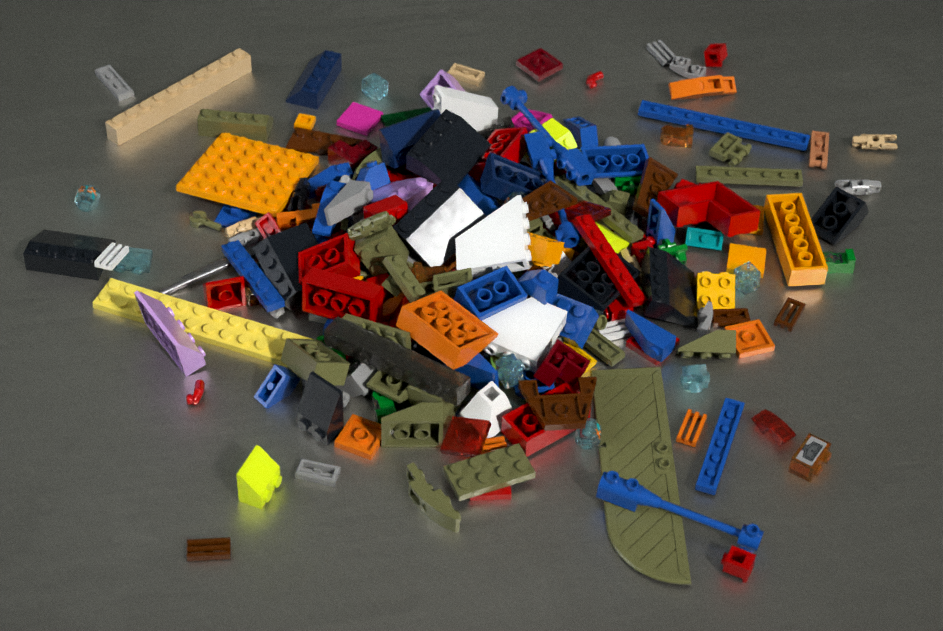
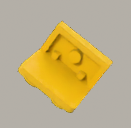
M707 271L697 273L695 285H697L698 310L701 307H705L708 301L712 302L713 309L735 308V274L728 272L712 274Z

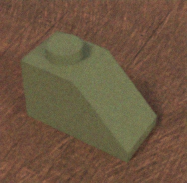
M611 190L599 196L600 199L611 205L618 213L623 216L626 215L629 207L630 193Z

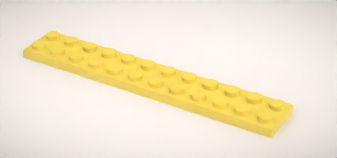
M113 278L109 279L92 302L94 309L145 324L134 294L136 291L142 292L161 301L166 308L170 307L175 314L174 318L176 321L180 320L185 327L184 331L186 334L190 333L195 340L287 367V365L281 361V356L286 338L312 339Z

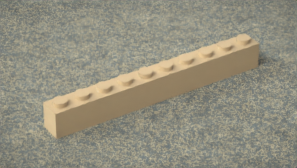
M238 48L106 121L107 138L117 146H120L252 71L251 55Z

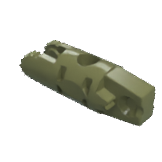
M387 211L372 215L347 229L349 239L354 241L368 237L393 225L396 219L393 215H389Z

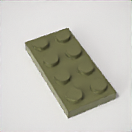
M519 443L443 466V473L458 501L536 477V472Z

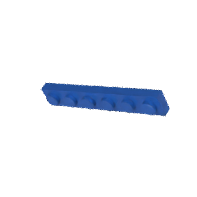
M239 240L221 245L223 254L238 274L244 277V282L267 313L285 307V300Z
M725 398L695 490L711 495L716 494L744 409V402Z

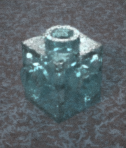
M374 72L362 79V93L374 102H377L388 96V81Z
M750 261L734 269L735 288L747 295L760 288V271Z
M513 353L495 361L498 380L502 382L505 389L517 385L518 380H524V364L521 359L517 360Z
M706 364L681 366L682 375H680V382L685 390H690L691 393L703 392V388H708L710 374L706 370Z

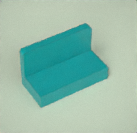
M688 227L685 244L692 247L721 251L724 234L718 231Z

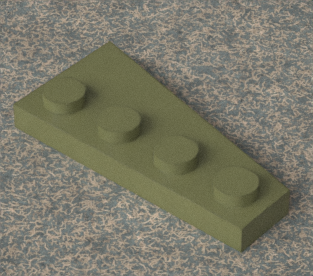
M347 313L342 317V326L345 333L407 364L412 359L410 332Z

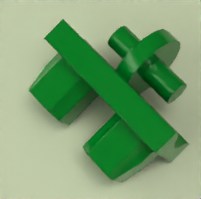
M641 176L615 177L614 185L618 191L630 193V196L637 194Z
M668 238L662 240V245L657 246L658 249L667 251L685 265L687 262V244L677 246L676 242L671 243Z

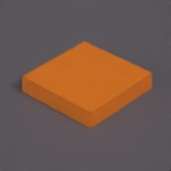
M759 319L724 327V330H736V355L738 359L774 351L775 345Z
M352 414L334 441V447L372 460L381 446V424Z

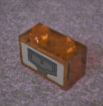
M809 433L791 458L788 472L811 482L814 476L818 477L820 475L823 463L827 464L832 455L829 452L831 443Z

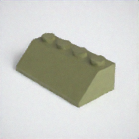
M200 109L197 118L198 135L217 138L221 133H230L231 135L246 137L255 141L267 142L274 118L270 115Z

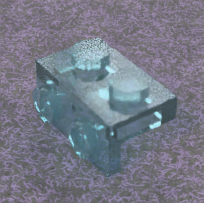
M129 247V253L113 270L119 273L132 271V273L137 275L149 273L153 251Z

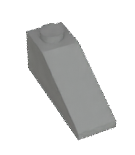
M350 180L324 209L328 226L338 223L368 205L373 199L370 182Z

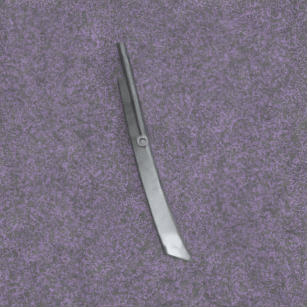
M258 243L245 248L251 257L256 256L252 248ZM223 257L181 277L183 280L158 292L169 295L231 267L232 264L226 257Z

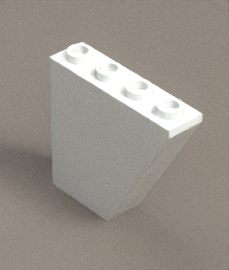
M434 86V94L432 96L434 108L432 110L438 109L442 114L447 109L461 116L484 138L489 137L497 129L498 107L491 98L443 86Z
M517 195L455 238L457 270L471 268L472 278L475 279L504 266H507L511 272L529 269V261H532L531 251L528 249V245H531L529 233H527L530 225L528 217H526L529 209L527 202L523 201L521 195Z
M533 297L517 303L482 320L498 333V336L483 351L504 359L508 363L518 365L524 370L535 373L565 326L568 311L549 303L543 305Z

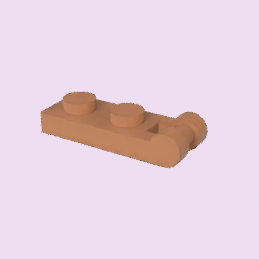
M812 131L808 167L814 168L815 166L826 170L829 133Z

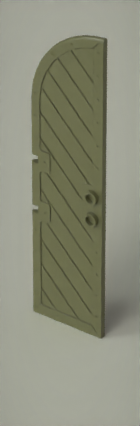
M661 367L590 371L591 377H597L593 403L596 429L602 432L601 440H599L597 434L598 445L606 446L598 449L601 477L604 471H615L619 474V477L627 480L634 478L640 485L661 497L662 500L680 506ZM604 501L606 526L610 541L616 552L628 565L641 574L658 581L691 585L682 516L662 508L638 505L636 511L633 512Z

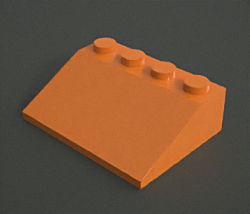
M438 291L402 306L396 323L398 328L410 332L411 338L453 370L467 364L498 336L495 330L443 291Z

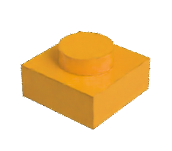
M299 113L294 123V129L299 127L312 130L316 123V116Z

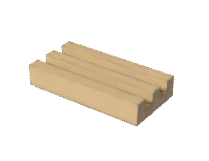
M454 63L447 72L456 80L478 86L485 76L483 71Z

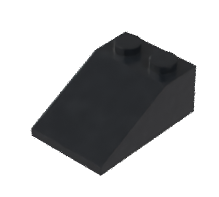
M836 186L811 218L816 235L835 246L860 225L869 211L865 201Z
M313 371L309 374L297 410L299 428L307 431L317 441H321L327 446L338 437L344 428L343 391Z

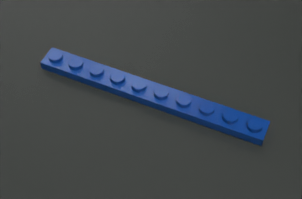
M642 100L638 110V116L723 134L728 132L737 137L807 151L810 135L645 100Z

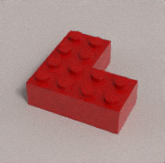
M719 181L658 192L657 202L665 209L675 227L707 221L727 237L748 234L758 230L761 211Z

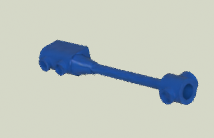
M509 86L504 89L500 97L501 103L503 105L507 104L512 110L519 109L537 131L543 132L546 137H551V148L555 149L557 157L556 165L558 169L566 171L567 179L574 180L578 186L592 184L597 172L596 168L578 148L568 150L554 140L525 107L524 103L527 102L525 90H518L515 86Z
M540 131L524 134L525 146L532 168L537 171L541 170L547 182L551 180L556 184L553 164L557 157L555 149H550L552 147L551 137H546ZM565 209L557 211L561 225L558 227V230L554 231L555 238L558 241L565 242V248H573L580 243L582 236L573 222H568Z
M604 471L598 485L596 497L633 512L636 511L638 505L665 509L738 537L737 544H739L740 549L751 553L758 550L764 531L760 530L756 524H744L741 530L662 500L661 497L640 485L636 479H624L619 477V474L615 471Z

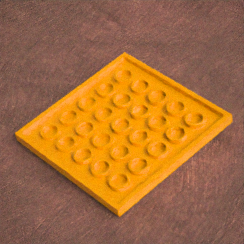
M221 133L178 182L176 191L261 214L270 212L276 217V213H281L291 200L294 188L300 178H308L317 166L319 157L309 153L298 152L294 149H286L278 145H270L262 141L231 135L230 133Z

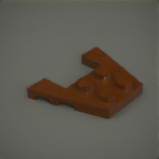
M578 377L580 393L539 395L537 380H518V388L544 431L585 429L597 377Z

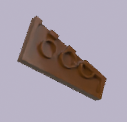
M296 127L286 149H294L302 153L318 152V155H325L328 153V147L338 140H342L351 147H354L362 139Z
M649 157L645 161L632 210L648 218L650 200L654 198L657 201L658 192L668 190L679 174Z
M550 180L522 199L528 204L529 213H526V217H528L529 221L576 205L578 198Z

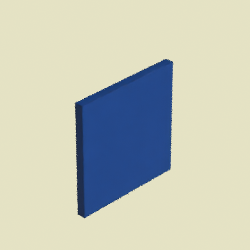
M224 204L214 222L227 228L238 221L247 220L254 216L257 217L259 213Z

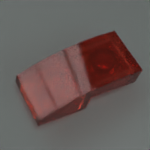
M767 409L751 418L763 434L769 432L780 447L796 436L795 432L781 418Z

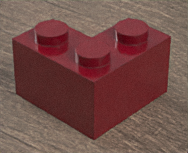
M366 139L354 147H351L342 140H338L328 147V164L333 166L348 162L354 173V169L358 168L361 162L377 150L378 147Z
M557 339L533 376L548 387L554 383L557 377L574 387L578 377L584 374L591 361Z

